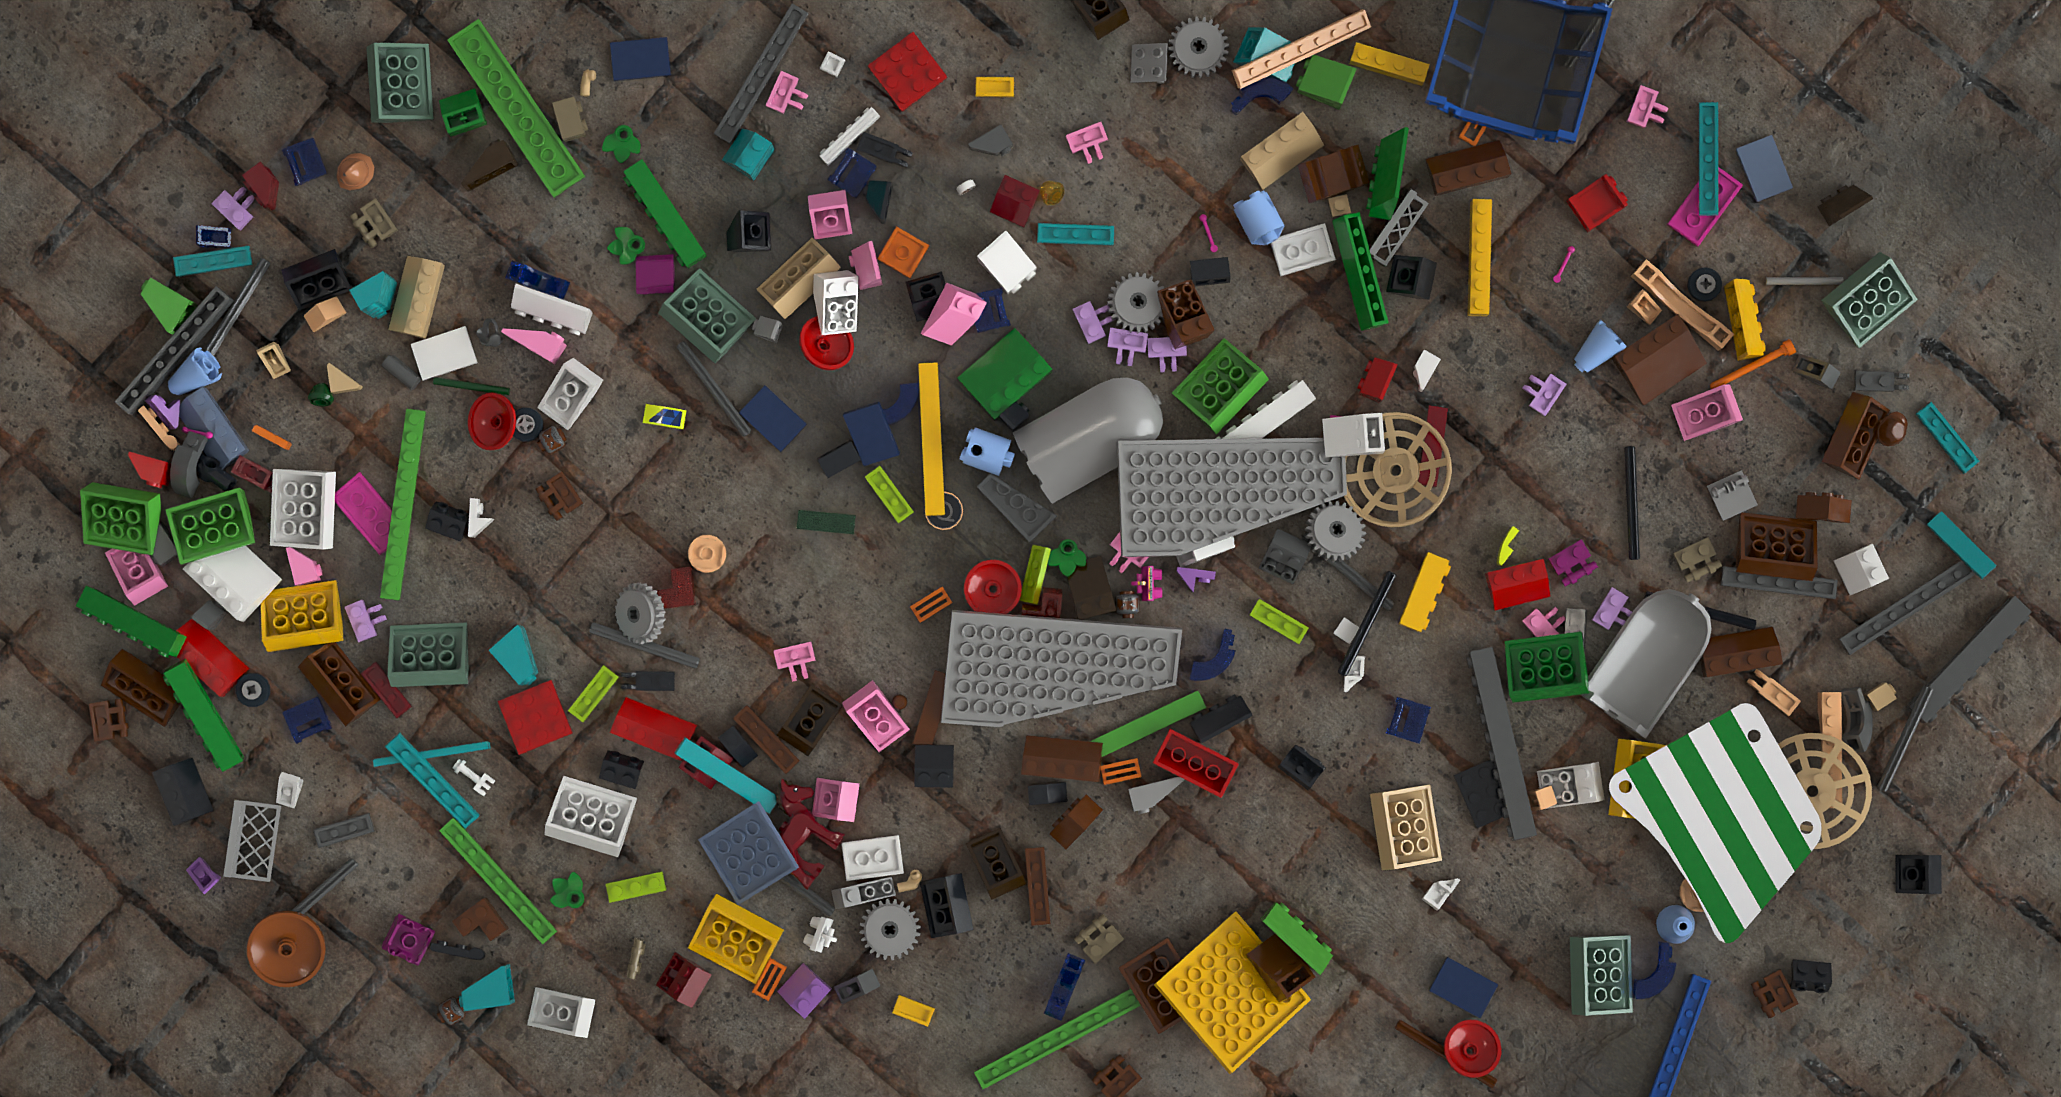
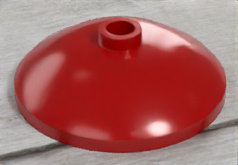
M818 316L808 320L800 331L799 343L806 359L814 366L824 370H836L845 366L851 359L854 352V341L850 332L821 335Z
M483 394L473 403L468 415V430L472 440L477 446L485 450H498L511 440L516 427V415L513 405L501 394Z
M983 561L974 566L965 579V598L975 612L1007 614L1015 608L1021 597L1022 586L1019 575L1009 564L1003 561ZM990 586H996L997 590L995 593L989 591Z
M1465 1020L1453 1026L1446 1035L1444 1054L1448 1064L1458 1074L1469 1078H1478L1489 1074L1499 1063L1501 1043L1496 1032L1486 1023L1478 1020ZM1467 1048L1472 1050V1054L1467 1053Z

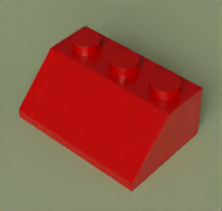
M1544 559L1485 573L1494 611L1551 597Z

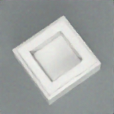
M828 51L820 70L838 77L845 59Z
M1343 618L1333 634L1350 644L1359 627Z

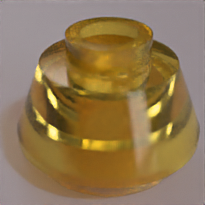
M1051 180L1044 182L1040 188L1043 202L1049 206L1059 203L1064 196L1063 184Z

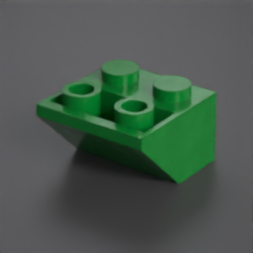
M475 88L439 100L442 117L447 132L451 137L487 125Z

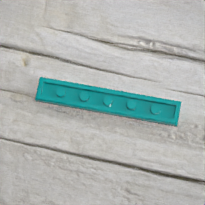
M1718 102L1699 103V216H1718Z
M400 732L385 745V748L465 829L479 817L480 814Z
M684 737L674 752L677 756L753 804L759 801L767 813L770 814L776 805V794L688 738Z
M485 741L421 751L419 753L425 759L486 750L491 749L490 742ZM394 756L373 760L374 767L400 763Z

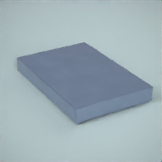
M1772 135L1735 149L1756 202L1793 188Z

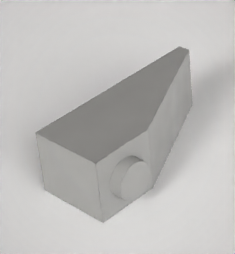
M1178 776L1128 789L1133 811H1138V814L1150 812L1149 808L1155 806L1185 779Z

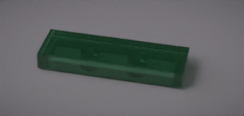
M798 510L797 529L854 535L856 515Z

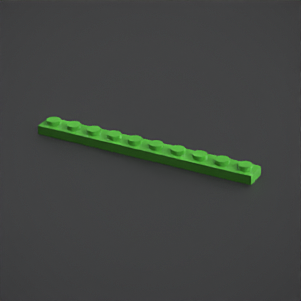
M406 409L381 587V599L400 601L426 411Z
M1130 988L976 1070L974 1074L982 1089H985L1141 1006Z

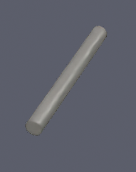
M1766 277V285H1840L1844 282L1843 277Z

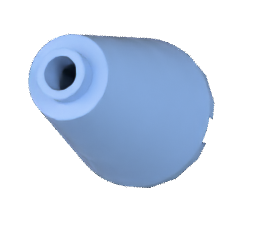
M1599 320L1574 358L1576 361L1574 365L1581 372L1584 370L1589 372L1623 351L1627 345L1602 320Z
M200 347L193 350L168 380L170 392L180 396L220 380L222 373L219 374L218 372L220 365L216 358L209 351H201L202 348Z
M1680 905L1668 906L1659 913L1656 919L1657 931L1669 943H1682L1692 936L1695 929V920L1687 908Z

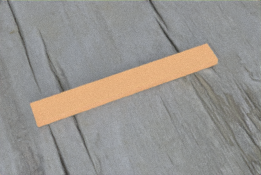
M1364 9L1357 11L1232 70L1237 87L1241 89L1371 28L1366 11Z

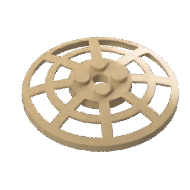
M1384 413L1382 418L1385 421L1387 430L1384 433V439L1388 438L1390 448L1385 450L1383 454H1370L1375 459L1373 471L1363 472L1367 455H1360L1357 473L1346 475V482L1358 481L1362 492L1370 501L1361 509L1352 498L1348 487L1347 495L1344 498L1360 517L1371 523L1385 527H1404L1425 519L1441 504L1450 485L1452 474L1451 457L1444 439L1428 422L1407 413ZM1392 419L1410 420L1422 425V428L1417 436L1406 431H1395ZM1429 431L1440 443L1445 458L1435 460L1431 449L1423 441ZM1396 437H1406L1413 440L1408 450L1399 448ZM1419 446L1426 452L1429 459L1428 462L1418 463L1414 456ZM1396 465L1401 467V473L1398 476L1392 474V468ZM1446 466L1445 484L1438 497L1430 490L1435 481L1436 468ZM1430 469L1429 481L1425 487L1418 482L1420 471ZM1375 479L1380 488L1374 496L1368 490L1364 480ZM1414 488L1421 493L1414 500L1405 503L1404 492ZM1386 492L1393 493L1397 496V505L1386 504L1380 500ZM1425 497L1434 503L1423 514L1406 520V509L1417 505ZM1375 506L1386 510L1398 511L1399 522L1383 521L1372 517L1369 513Z
M1805 733L1783 740L1778 743L1780 749L1795 742L1798 753L1787 758V761L1791 764L1795 760L1800 759L1802 770L1796 774V777L1805 793L1807 794V788L1811 785L1818 788V794L1815 797L1807 794L1821 821V837L1823 842L1817 843L1814 849L1827 848L1841 843L1858 830L1870 808L1872 785L1866 765L1852 747L1829 735ZM1821 739L1832 742L1835 745L1830 754L1813 750L1805 751L1803 740ZM1842 748L1856 760L1861 768V775L1851 777L1845 765L1837 759ZM1817 756L1825 758L1826 761L1821 769L1810 768L1807 757ZM1833 763L1842 771L1845 779L1834 781L1828 774ZM1865 782L1866 799L1860 814L1851 809L1854 798L1853 784ZM1848 786V798L1844 805L1835 800L1836 789ZM1831 806L1841 811L1834 820L1825 823L1824 811ZM1846 815L1857 820L1846 833L1830 840L1827 829L1837 825ZM1801 824L1800 830L1812 832L1813 826Z

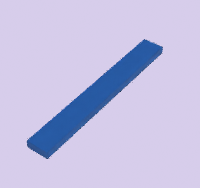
M1692 974L1648 1097L1671 1096L1711 984L1710 980Z

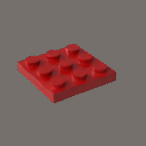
M914 32L867 65L901 112L948 78Z
M552 680L498 701L519 755L573 734Z

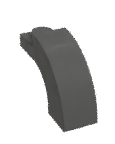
M189 431L182 446L177 445L171 463L170 480L173 491L178 495L191 499L200 484L196 476V466L208 441L203 435Z
M1861 687L1843 688L1840 692L1847 712V728L1842 736L1843 742L1852 747L1856 753L1865 752L1869 746L1873 729L1870 702L1864 700Z

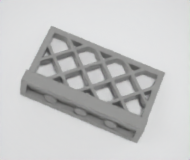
M234 800L223 877L270 882L281 805ZM246 805L254 806L259 813L249 819L245 814ZM258 807H265V808H264L262 811H260V809H259ZM268 808L277 809L276 817L270 822L262 813ZM258 815H261L267 824L258 830L251 821ZM244 816H245V818H246L248 821L243 824ZM273 821H275L274 828H273V826L270 824V823H272ZM250 823L256 832L246 838L242 833V828ZM269 825L274 832L273 836L266 841L260 831ZM258 833L264 843L255 849L249 842V839ZM247 842L253 851L243 857L239 849L242 844ZM266 844L271 852L263 860L257 850ZM253 853H256L261 862L252 868L246 859ZM268 859H269V866L265 863V861H267ZM244 861L250 870L245 874H236L237 865ZM261 864H264L268 869L267 877L258 876L254 870Z

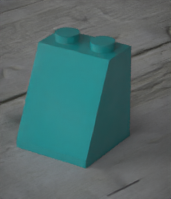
M1248 27L1233 62L1242 66L1291 43V41L1265 27ZM1294 64L1267 77L1277 82H1287L1292 76Z
M742 128L722 161L754 181L775 149L772 143L761 135Z
M517 625L489 651L519 685L529 686L537 679L535 676L538 674L526 630L523 626Z
M510 964L499 967L462 991V995L459 996L460 1007H463L464 1011L514 1003L515 997Z

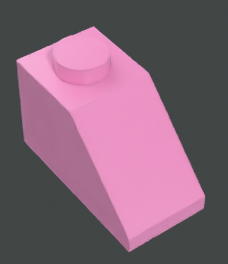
M286 548L296 586L321 580L322 570L320 564H317L316 561L294 548Z

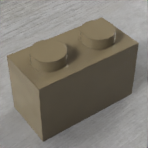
M575 97L553 102L562 140L567 142L585 137V131L588 130L586 120L581 118L580 112H583L581 102L577 101Z

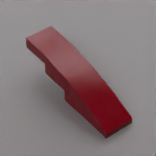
M1429 405L1426 422L1432 425L1444 439L1448 408ZM1429 431L1423 441L1431 449L1434 459H1441L1442 447L1436 437ZM1422 448L1420 463L1428 462L1427 454ZM1440 467L1436 468L1435 481L1432 487H1437ZM1430 469L1420 471L1418 482L1423 486H1427Z
M239 455L231 472L272 493L273 472Z

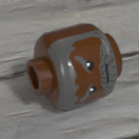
M551 426L539 433L540 441L537 443L542 452L546 450L549 454H553L565 447L567 438L560 427Z
M1135 591L1119 592V595L1115 597V612L1118 615H1122V619L1134 618V614L1140 612L1139 595L1135 594Z
M452 996L438 1006L439 1012L437 1016L442 1023L446 1022L449 1025H454L465 1018L466 1013L463 1007H460L459 998Z

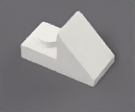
M470 498L468 537L475 538L494 521L492 518H479L483 514V503H480V499Z
M282 772L279 776L276 803L295 808L303 780L300 777Z

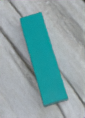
M1038 223L1037 243L1113 246L1114 226Z
M250 246L173 257L176 277L253 265Z
M1929 402L1915 414L1963 474L1980 462L1932 402Z
M1942 511L1927 524L1981 579L1997 566Z

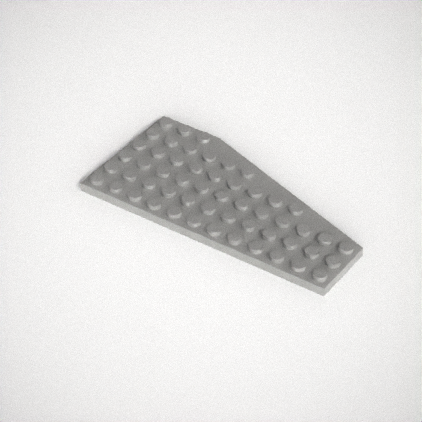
M1324 438L1117 441L1121 557L1180 556L1347 495L1345 456L1325 457Z
M952 610L941 723L1002 727L1005 724L1030 718H1040L1061 713L1068 709L1090 704L1095 705L1120 699L1123 696L1175 686L1182 628Z

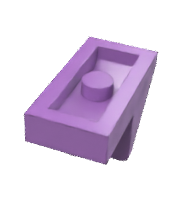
M150 395L145 400L169 430L178 427L179 399L173 400L167 407L165 406V400L159 395Z
M1177 567L1176 570L1192 593L1194 592L1195 578H1199V582L1210 583V580H1215L1216 572L1182 567Z
M201 857L186 869L203 894H206L221 879V876L213 872Z

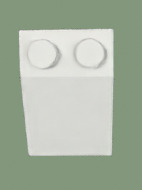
M572 358L562 365L537 408L569 430L594 397L603 379Z
M535 987L527 1025L587 1038L595 1000Z

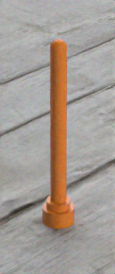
M1790 339L1782 342L1779 349L1712 382L1710 388L1714 389L1725 385L1782 355L1790 356L1796 353L1793 343Z

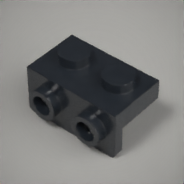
M436 501L430 509L425 529L461 542L469 521V513L462 509L448 506L444 502Z
M1297 745L1291 748L1278 766L1280 770L1307 790L1313 786L1326 768L1320 760L1313 758L1304 748Z
M608 750L603 759L599 779L636 789L644 761L637 757H630L617 751Z
M1792 960L1791 989L1815 991L1816 993L1829 991L1832 985L1831 963Z

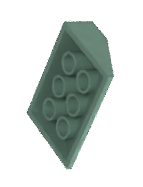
M373 43L367 46L371 123L433 120L429 44Z
M1879 252L1821 301L1853 343L1860 348L1918 299L1893 260Z
M700 268L663 303L658 312L714 363L729 351L756 319Z
M467 623L390 626L387 676L391 687L468 684Z
M1631 935L1570 937L1572 1014L1588 1016L1633 1013Z

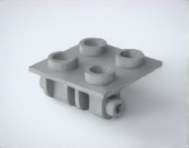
M1168 43L1132 45L1131 83L1157 82L1162 84L1166 81Z
M1742 470L1707 486L1723 521L1758 505L1748 485V477L1743 474Z

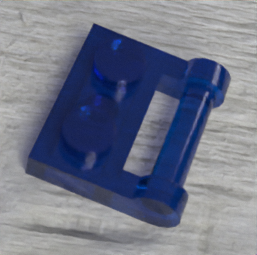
M314 138L307 139L282 150L283 155L287 157L295 178L293 180L295 186L328 174ZM296 151L299 153L306 175L302 176L293 154Z
M847 148L845 157L833 175H830L827 180L840 189L846 190L848 194L857 199L877 166L852 149ZM852 158L857 161L845 181L841 182L839 178Z
M1002 288L976 293L987 302L979 319L975 322L977 333L1011 325L1005 311ZM989 297H995L999 322H994Z
M315 697L282 712L296 744L302 742V739L322 730L332 729L331 722L325 713L319 697ZM320 717L322 723L298 732L297 727Z
M1397 697L1396 709L1386 734L1420 744L1431 707ZM1404 705L1410 707L1403 731L1399 732L1397 728Z

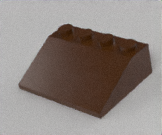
M1679 314L1611 358L1643 406L1707 364L1692 334Z
M1740 513L1736 572L1813 581L1818 569L1817 521Z
M1168 936L1119 967L1120 972L1158 1034L1183 1020L1154 986L1159 979L1182 960Z

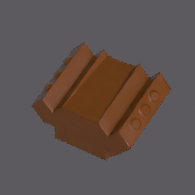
M1354 145L1326 156L1317 157L1298 165L1309 203L1323 201L1370 183L1359 145Z

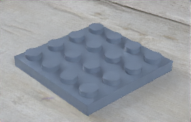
M759 801L698 839L737 905L799 868Z

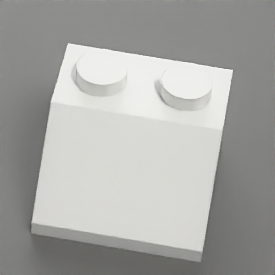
M1873 544L1866 545L1834 560V564L1849 596L1889 579Z

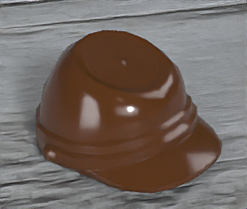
M1896 411L1879 421L1875 434L1877 440L1882 445L1894 446L1905 438L1908 426L1905 416Z

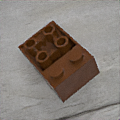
M1191 279L1157 291L1166 331L1175 350L1206 339L1214 332L1215 329Z
M1276 934L1246 954L1279 1003L1316 978L1306 962Z

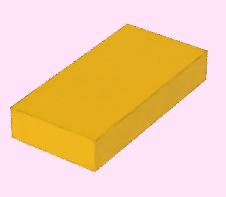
M976 77V97H1014V77Z
M899 995L892 1013L928 1027L935 1008Z

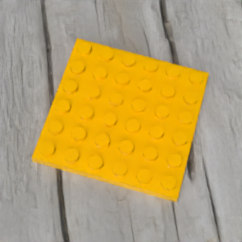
M1236 911L1154 984L1229 1074L1233 1073L1311 1000L1301 988L1280 1003L1246 956L1247 953L1263 942Z

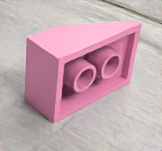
M869 241L851 250L852 256H849L850 265L855 267L860 290L883 285L873 242Z
M946 283L921 334L952 346L979 319L987 302L973 292Z
M505 328L501 331L509 338L554 365L567 346L563 343L564 338L553 331L551 334L544 331Z
M1730 384L1716 387L1671 405L1684 441L1743 420Z
M113 548L105 552L126 597L134 606L168 587L160 569L153 562L150 555Z
M873 680L842 702L848 715L878 752L910 730Z

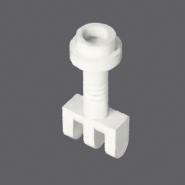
M459 759L452 767L455 770L454 772L458 774L460 771L476 783L473 789L482 796H485L486 792L481 787L483 786L489 790L491 786L485 783V781L488 780L494 784L495 780L486 773L480 777L465 766V760L461 761Z

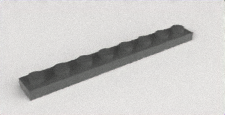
M791 4L714 132L715 136L729 144L732 143L808 17V12Z
M1960 560L1838 640L1848 655H1851L1974 576L1975 573Z

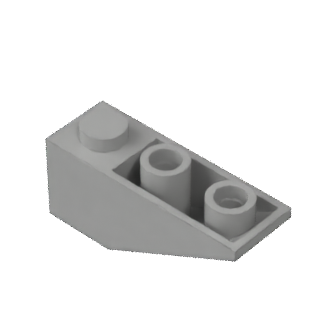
M892 877L831 890L835 909L896 895Z

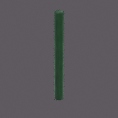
M434 377L433 379L434 385L508 396L510 394V388L439 377Z

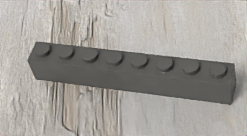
M216 286L116 399L115 403L129 415L135 416L139 411L138 409L146 403L145 400L158 390L235 300Z
M2010 596L1926 685L1933 689V693L1920 719L1921 723H1931L1938 715L1936 712L1940 708L1944 709L1951 702V696L1959 694L1964 688L1963 684L1967 680L1971 681L1977 675L1976 670L1980 666L1984 667L1990 661L1989 656L1993 652L1997 653L2004 646L2002 643L2006 639H2011L2017 631L2015 629L2019 625H2024L2030 619L2028 615L2032 611L2016 596ZM1920 692L1906 706L1910 712H1912Z

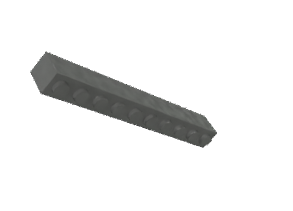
M1493 647L1471 651L1468 654L1469 657H1466L1468 668H1472L1473 672L1471 682L1472 686L1476 687L1478 693L1475 695L1477 706H1481L1482 713H1479L1482 725L1485 724L1487 731L1484 732L1486 743H1489L1491 748L1488 754L1490 762H1494L1495 765L1493 775L1495 781H1498L1500 788H1497L1499 799H1503L1504 803L1502 814L1504 819L1507 818L1509 826H1506L1508 837H1512V841L1534 837L1537 835Z

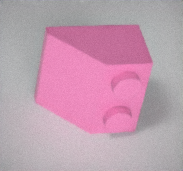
M846 190L808 196L814 239L852 234Z
M817 778L812 814L816 817L854 822L859 784Z

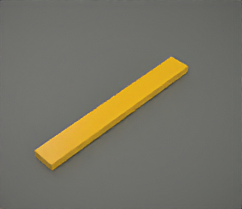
M919 363L926 516L945 515L938 363Z

